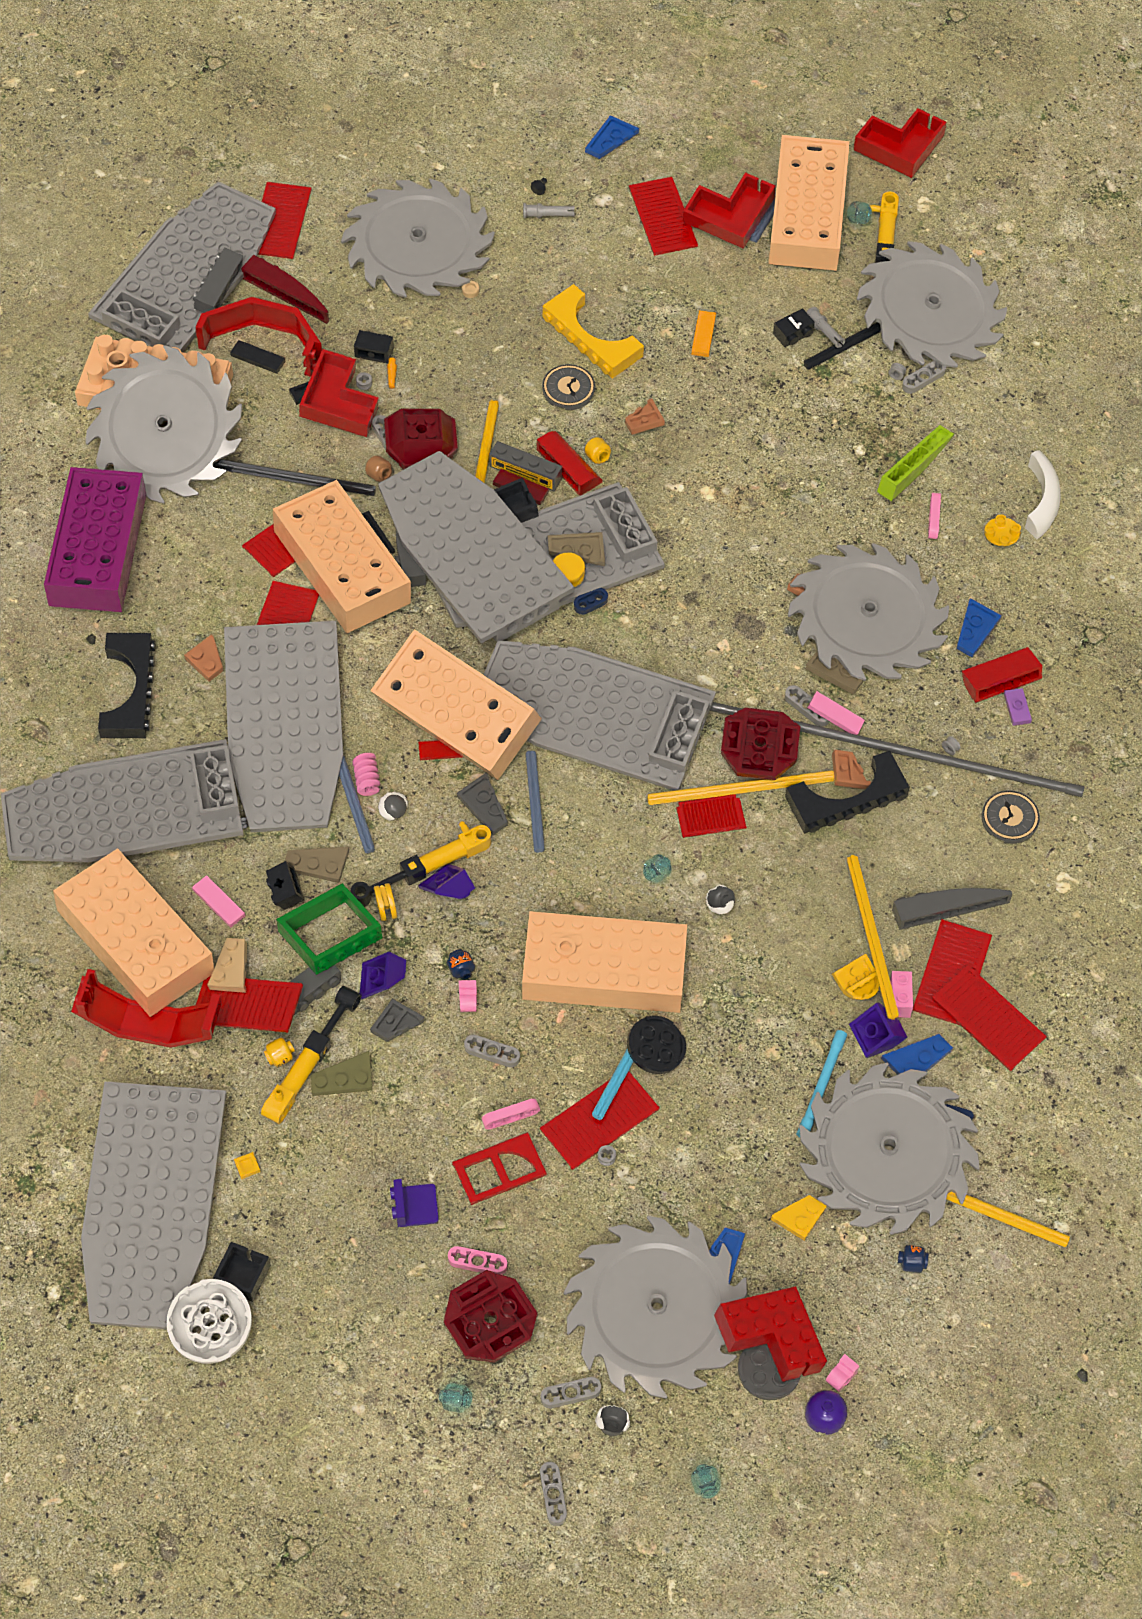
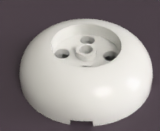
M217 1279L200 1280L198 1283L185 1287L174 1298L167 1314V1332L174 1347L187 1359L203 1364L222 1362L235 1355L247 1341L252 1326L251 1309L243 1293L232 1284ZM208 1307L210 1309V1312L201 1314V1310ZM224 1314H227L229 1316V1318L226 1319V1322H222L220 1320L221 1316ZM214 1322L213 1325L208 1326V1323ZM194 1327H201V1332L199 1334L197 1332L193 1333ZM220 1334L221 1337L219 1340L213 1341L212 1336Z

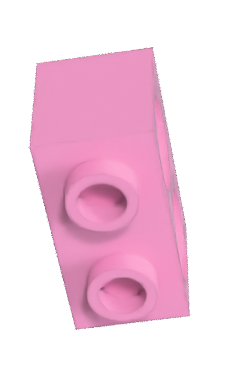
M892 971L890 982L899 1017L910 1018L913 1010L912 972Z

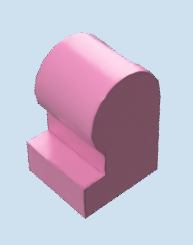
M476 980L459 981L460 1012H476Z
M844 1354L825 1381L840 1392L857 1374L859 1365Z

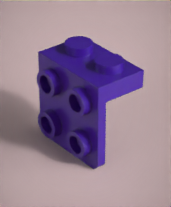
M402 1179L393 1180L394 1187H390L391 1200L395 1199L396 1206L392 1207L393 1219H397L398 1227L435 1224L439 1221L434 1184L402 1187Z

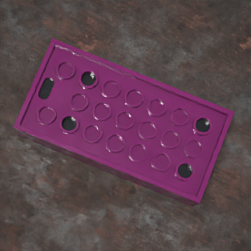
M70 467L44 581L49 606L122 612L146 500L143 473Z

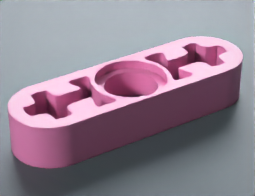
M931 493L928 538L931 539L938 538L941 493Z
M529 1099L487 1113L482 1117V1122L485 1129H494L533 1116L540 1111V1107L536 1099Z
M459 1246L451 1248L448 1252V1262L455 1268L480 1273L489 1270L500 1275L507 1271V1260L499 1254ZM460 1253L461 1258L455 1261L453 1256ZM479 1256L484 1262L480 1266H475L472 1264V1259ZM487 1259H490L489 1268H486ZM497 1261L501 1262L499 1269H495V1265H493Z

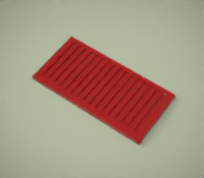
M673 177L629 185L630 193L654 256L698 247L691 225L683 222V210L685 208Z
M274 182L266 183L261 202L274 207L276 214L258 255L294 259L312 187Z
M274 523L242 545V548L273 578L296 562L274 532Z
M272 581L257 625L310 622L320 595L313 589Z
M941 919L912 1011L960 1025L932 999V996L967 965L980 975L992 935Z
M969 965L932 996V999L1009 1071H1012L1047 1037Z
M211 976L203 981L196 1005L209 1003L212 993L221 995L222 1006L216 1026L286 1033L289 1032L303 988L302 983L245 978L246 993L210 990L208 983Z
M629 1071L603 1119L598 1120L594 1118L592 1112L610 1080L540 1127V1131L572 1170L597 1154L602 1146L610 1145L660 1110V1107Z

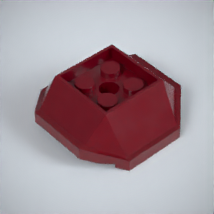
M401 408L384 418L386 453L399 463L403 470L438 451L450 459L457 452L455 418L447 415L441 409Z
M745 707L733 715L725 717L721 755L737 776L776 780L797 762L801 726L796 722L794 723L784 712Z
M485 1270L450 1291L443 1323L465 1359L495 1363L531 1341L538 1313L516 1279ZM488 1317L496 1319L494 1323H487L485 1320Z

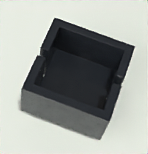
M523 478L494 489L521 523L539 517L537 504L531 493H529Z
M230 1242L213 1279L232 1284L243 1293L246 1300L253 1302L270 1269L269 1256L254 1250L249 1254L248 1248Z

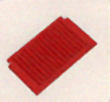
M736 794L678 802L679 806L676 807L683 838L747 828L740 798H736Z

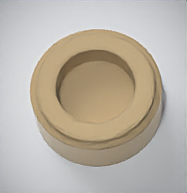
M470 281V283L462 285L463 295L467 298L478 296V283Z

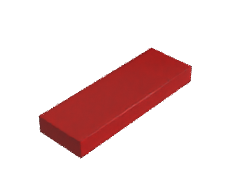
M439 740L418 742L420 760L462 758L460 754Z

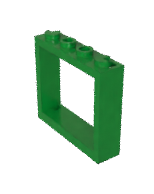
M343 883L276 919L280 935L316 975L383 938L379 922ZM346 903L367 928L316 956L294 930Z

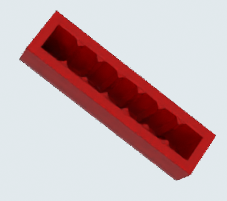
M551 431L537 439V451L545 460L562 466V478L579 496L603 483L600 476L558 432Z
M1026 647L962 671V677L969 695L977 703L1004 693V691L1042 679L1043 665L1030 648Z

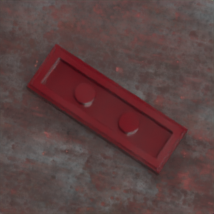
M500 469L493 480V485L501 487L522 477ZM523 478L536 504L541 505L549 493V489Z

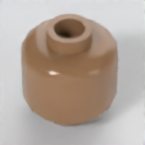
M373 456L367 461L365 471L375 481L382 482L391 476L392 465L381 456Z

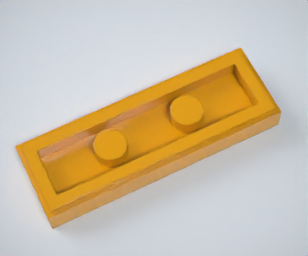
M699 310L691 355L709 357L716 318L715 312Z

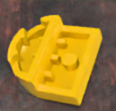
M867 954L861 955L832 973L843 994L851 999H869L879 991L876 971Z

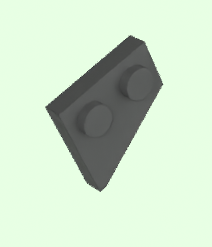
M392 998L370 1028V1032L388 1042L425 1021V1018Z

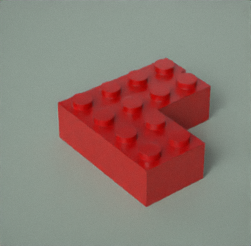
M919 108L916 109L902 129L872 115L855 136L854 151L912 178L944 137L947 122L933 116L929 129L931 114Z
M746 172L730 198L699 185L683 210V222L744 249L774 200L776 185L761 180L760 191H758L759 178Z
M322 349L300 402L299 417L367 437L372 420L378 410L379 397L349 388L356 370V359Z
M796 1286L721 1303L714 1314L728 1352L767 1344L782 1382L799 1378L801 1374L807 1376L820 1373L827 1362Z

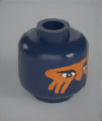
M458 949L449 954L446 963L452 976L462 980L470 978L475 970V964L470 953Z
M906 1245L903 1251L898 1253V1263L901 1264L903 1271L920 1274L923 1269H927L929 1253L922 1246Z

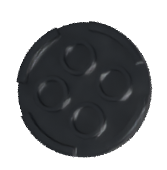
M652 1015L639 1020L630 1029L627 1036V1049L631 1059L642 1070L652 1074H665L677 1068L684 1059L686 1041L684 1035L674 1025V1022L662 1016Z

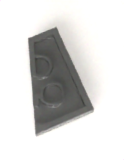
M487 772L457 792V797L483 825L490 829L492 835L508 825Z

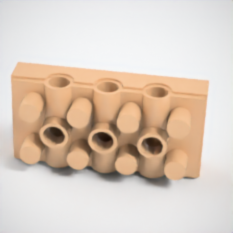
M105 334L95 337L75 391L77 405L87 407L93 396L114 386V381L102 379V376L112 369L136 368L138 362L131 358L129 354L145 352L161 360H166L168 355L163 347L164 345L157 344L151 347L147 346L143 341H133L129 338H122L118 341ZM172 347L178 349L191 366L197 365V353L199 351L184 353L179 348ZM199 352L210 362L215 384L221 382L224 373H227L231 383L233 378L232 362L217 359L210 353L203 354Z

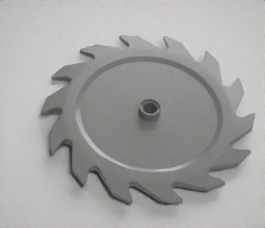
M429 179L432 187L430 189H426L410 180H396V184L402 188L400 191L377 189L369 192L367 197L377 201L356 206L347 214V218H360V220L344 231L341 239L342 244L355 240L348 254L350 269L358 262H363L365 280L373 288H375L377 279H383L393 294L404 298L407 297L404 290L405 287H409L425 296H440L441 293L434 288L435 285L460 287L470 283V279L459 275L481 269L490 260L489 257L478 258L476 256L492 244L495 235L494 231L486 235L480 234L488 219L485 207H482L478 213H472L470 195L460 188L459 196L453 197L442 182Z
M908 241L907 245L914 253L894 248L879 251L880 255L888 258L890 261L871 263L861 271V274L872 275L874 279L860 287L856 300L859 301L864 298L871 300L864 315L866 326L869 328L874 322L880 324L882 342L890 351H893L894 342H898L909 358L921 365L925 364L922 354H925L942 366L957 368L958 364L950 356L972 361L985 358L986 354L976 350L975 347L994 345L1004 336L1003 333H993L990 331V329L1004 321L1007 307L999 310L993 308V304L1000 292L996 280L990 286L984 285L981 266L973 258L970 259V266H965L955 251L943 244L939 245L942 255L922 243Z
M165 345L163 347L168 355L166 360H161L145 352L129 354L131 358L138 362V366L136 368H114L103 375L102 379L114 381V386L93 396L86 408L88 411L101 408L100 414L89 426L86 434V445H89L96 438H101L96 459L98 469L106 470L107 466L112 464L115 471L143 473L147 497L152 501L163 504L165 502L160 495V490L163 488L183 497L199 495L197 491L190 487V482L216 480L225 474L226 470L214 468V463L235 453L242 441L241 438L231 441L227 440V436L241 420L242 415L241 403L232 411L227 410L232 389L227 373H224L219 384H215L210 362L202 354L197 353V365L191 366L178 349ZM163 421H168L166 427H160Z
M874 543L871 546L876 555H870L853 545H837V549L845 557L820 554L808 559V563L819 566L820 569L800 574L790 584V587H803L805 589L790 602L788 617L796 613L803 614V619L797 632L801 646H804L809 638L814 639L818 658L828 669H831V659L836 658L851 676L863 681L866 680L862 668H866L885 679H901L902 676L893 669L894 666L919 669L931 664V660L922 658L918 654L940 648L946 641L948 635L937 636L933 634V631L948 619L949 605L939 610L934 607L940 589L934 576L929 584H923L918 563L908 554L905 556V565H900L887 548Z
M887 1062L872 1066L855 1085L850 1083V1070H847L836 1080L833 1099L829 1104L823 1102L819 1092L816 1093L811 1109L817 1131L812 1133L802 1125H799L801 1143L815 1158L817 1164L810 1165L801 1162L799 1165L808 1179L832 1190L833 1193L831 1195L818 1197V1201L830 1209L858 1210L861 1213L860 1216L850 1222L851 1226L868 1228L891 1218L895 1221V1224L889 1234L894 1235L907 1231L922 1212L929 1214V1227L931 1228L943 1218L946 1198L949 1192H954L960 1204H963L968 1186L962 1164L968 1163L977 1171L980 1168L978 1153L961 1135L963 1130L977 1133L978 1129L970 1117L945 1105L946 1101L959 1099V1095L946 1087L919 1086L917 1082L928 1074L925 1071L910 1069L891 1078H885L883 1074L889 1065ZM890 1145V1146H892L894 1149H893V1150H887L884 1146Z
M647 1216L648 1221L654 1228L653 1232L648 1233L626 1224L610 1227L608 1231L620 1238L618 1243L591 1245L578 1255L579 1258L593 1260L595 1264L572 1277L563 1293L567 1295L578 1291L582 1294L577 1304L567 1316V1335H570L578 1326L585 1328L581 1356L588 1370H591L595 1357H602L610 1383L623 1393L626 1392L624 1378L631 1376L650 1396L667 1399L666 1393L660 1386L662 1381L670 1382L688 1390L706 1387L707 1383L695 1376L694 1373L697 1370L725 1368L737 1358L736 1355L724 1354L720 1351L725 1342L714 1314L721 1303L745 1298L747 1295V1282L744 1277L736 1286L729 1284L732 1257L724 1243H722L719 1255L714 1257L709 1252L703 1231L690 1221L687 1222L689 1236L684 1238L665 1219ZM653 1303H660L663 1307L656 1310L651 1305Z

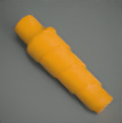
M389 358V363L387 364L388 385L390 389L395 388L397 371L395 358Z

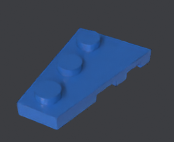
M970 598L957 649L973 658L1001 620L1002 615Z
M940 1034L884 1054L881 1059L885 1063L888 1062V1066L897 1075L910 1069L927 1072L952 1052L953 1047Z

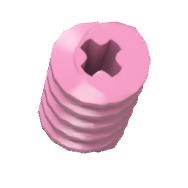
M373 753L360 754L352 761L357 792L362 796H371L380 791L378 788L380 781L378 780L379 774H377L376 755Z

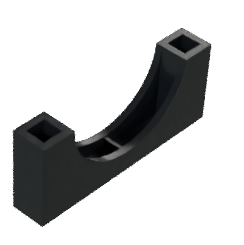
M106 633L105 652L107 659H115L129 666L136 676V684L133 693L124 704L111 711L99 712L98 731L100 738L146 739V731H150V720H147V717L151 715V704L148 703L149 699H152L150 683H153L154 678L153 672H151V667L155 665L152 651H156V641L152 640L151 633Z
M891 751L873 756L871 767L874 779L864 791L853 797L845 799L822 797L810 790L804 781L786 787L785 798L803 833L816 832L822 827L833 826L838 821L849 820L855 815L866 814L874 808H882L891 802L902 801L908 797L910 786Z

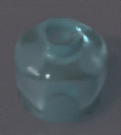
M855 201L848 206L847 218L850 222L862 225L871 219L872 209L868 203Z
M660 854L652 856L643 864L645 878L655 883L661 882L668 877L672 870L670 860Z
M449 1383L440 1391L439 1401L442 1402L445 1410L462 1413L471 1406L472 1392L465 1385Z
M702 1464L697 1466L692 1472L691 1482L698 1496L707 1499L717 1495L721 1488V1481L715 1467Z

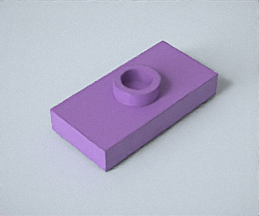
M1023 688L1004 691L1012 725L1031 723L1032 719Z

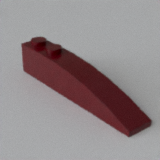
M252 255L242 266L243 280L326 324L329 323L328 310L319 299L297 279L278 266L272 265L265 259Z

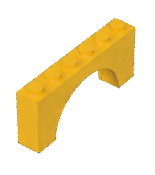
M573 284L543 305L542 317L546 322L554 326L557 332L562 333L568 342L573 343L582 354L584 353L589 357L593 364L598 365L604 374H608L613 379L644 356V345L634 336L619 341H606L587 333L580 326L576 317L579 310L585 306V293Z

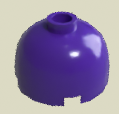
M831 1390L816 1392L809 1398L805 1406L806 1422L817 1433L821 1432L825 1433V1435H830L838 1432L844 1426L847 1419V1405L844 1399L838 1393Z

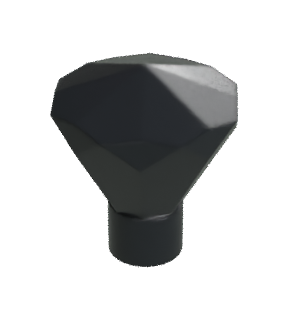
M542 178L541 180L531 182V190L537 195L544 194L547 179Z

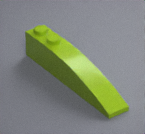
M941 425L935 428L881 477L877 492L890 501L896 498L929 466L952 439L954 433Z

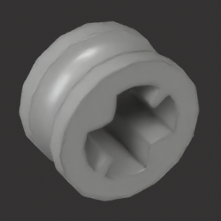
M893 363L888 373L893 379L901 380L906 373V368L900 363Z
M363 372L357 375L356 385L360 390H368L372 387V377L370 374Z
M951 736L942 742L944 751L952 756L961 748L959 742Z
M609 1145L602 1146L598 1151L599 1163L604 1166L612 1165L616 1160L615 1149ZM603 1153L610 1154V1159L607 1157L603 1158Z

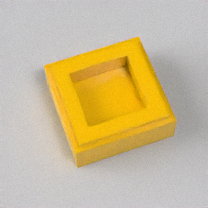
M253 1152L234 1159L241 1179L260 1173V1168Z

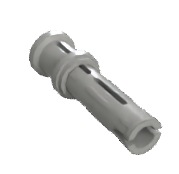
M523 203V218L537 217L540 219L542 216L574 217L575 207L542 206L541 203L527 205Z
M811 307L807 310V314L815 322L814 328L821 330L837 348L842 347L838 341L844 345L845 339L830 326L826 316L821 315L817 307Z

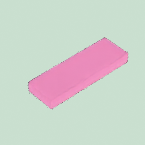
M816 691L807 707L848 733L855 735L859 733L865 721Z
M207 875L192 887V890L230 928L245 917V913Z

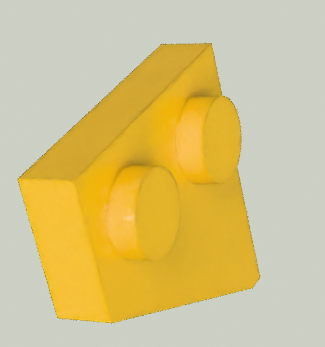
M808 1195L774 1213L771 1216V1220L805 1241L827 1206Z

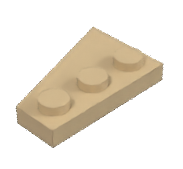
M226 939L208 983L210 990L246 993L245 963L247 962V943L245 939Z

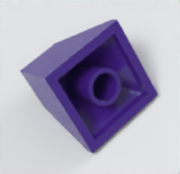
M451 864L445 865L418 885L419 889L457 899L468 897L471 891L475 889L466 870Z
M387 952L363 962L360 982L361 999L387 990L404 979L406 959Z
M879 1002L875 1003L849 1024L866 1058L893 1049L908 1038L900 1021L897 1018L895 1020L888 1019L885 1007Z

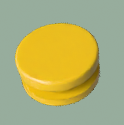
M567 552L559 554L553 559V562L574 587L582 583L585 577V564L580 556Z
M386 883L380 887L379 885L374 886L380 920L382 922L387 921L385 910L388 909L390 910L391 918L396 919L397 912L390 884Z

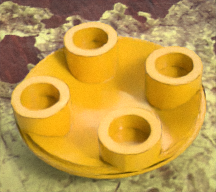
M999 514L986 524L984 534L995 545L1009 546L1020 538L1021 526L1012 519L1006 518L1005 515Z

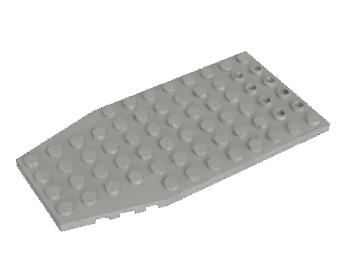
M217 182L202 193V197L197 200L194 199L187 208H182L175 217H170L164 222L88 313L89 318L131 339L143 341L147 346L153 347L154 345L162 344L169 347H177L183 352L195 338V326L201 313H203L194 309L195 301H193V296L196 291L199 292L201 289L200 285L203 278L208 277V270L211 265L214 266L216 263L217 254L221 253L224 247L243 255L242 266L252 255L257 256L276 214V209L221 182ZM241 269L235 277L234 281L232 282L221 304L225 301V299L229 296V294L234 290V288L244 277Z
M438 451L378 483L379 490L393 520L401 544L481 644L492 637L497 642L512 636L558 610L559 600L574 592V586L497 493L442 452Z
M619 482L538 511L539 517L522 522V525L552 561L556 556L549 555L548 535L602 532L605 566L584 562V580L580 585L574 587V592L559 600V607L574 602L576 597L598 588L606 590L665 568V563L657 551L658 541L627 487L622 488ZM436 588L455 627H466L467 625Z
M336 621L224 627L228 752L233 778L250 832L328 828L343 759Z
M498 640L484 672V676L534 708L542 718L527 739L528 742L537 747L673 791L679 790L716 696L715 691L569 646L568 648H561L557 645L549 647L534 643L526 645L522 644V642Z
M226 739L69 767V770L63 773L59 771L52 774L50 778L38 779L29 786L22 785L0 794L9 860L94 862L104 858L117 848L124 856L243 835Z
M104 1082L81 1234L89 1321L91 1324L167 1330V1314L170 1305L180 1291L192 1285L202 1257H204L206 1252L227 1095L225 1090Z

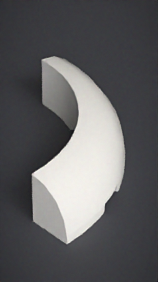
M1040 450L1031 453L1028 467L1034 472L1039 483L1041 482L1042 500L1037 508L1028 515L1025 529L1036 539L1044 535L1051 527L1052 522L1057 516L1061 499L1057 473L1049 459Z

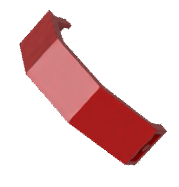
M249 297L201 313L195 326L199 349L206 350L209 341L216 336L251 325L266 327L294 334L299 338L305 347L302 356H306L303 361V366L307 367L304 375L311 377L321 354L322 344L298 308Z
M87 969L86 975L81 978L71 1012L116 1037L172 1048L211 1040L222 1006L221 995L212 993L209 1003L183 1008L166 1006L150 1017L136 1000L126 998L98 981L96 971Z

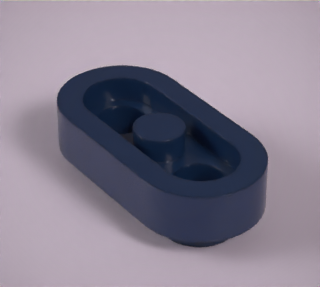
M598 587L579 595L574 600V610L578 614H587L604 606L608 602L607 591Z

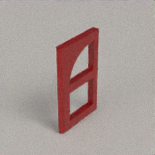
M528 1132L452 1162L470 1205L547 1175ZM514 1154L520 1156L533 1166L535 1172L510 1181L499 1155ZM490 1159L502 1185L476 1195L465 1168Z

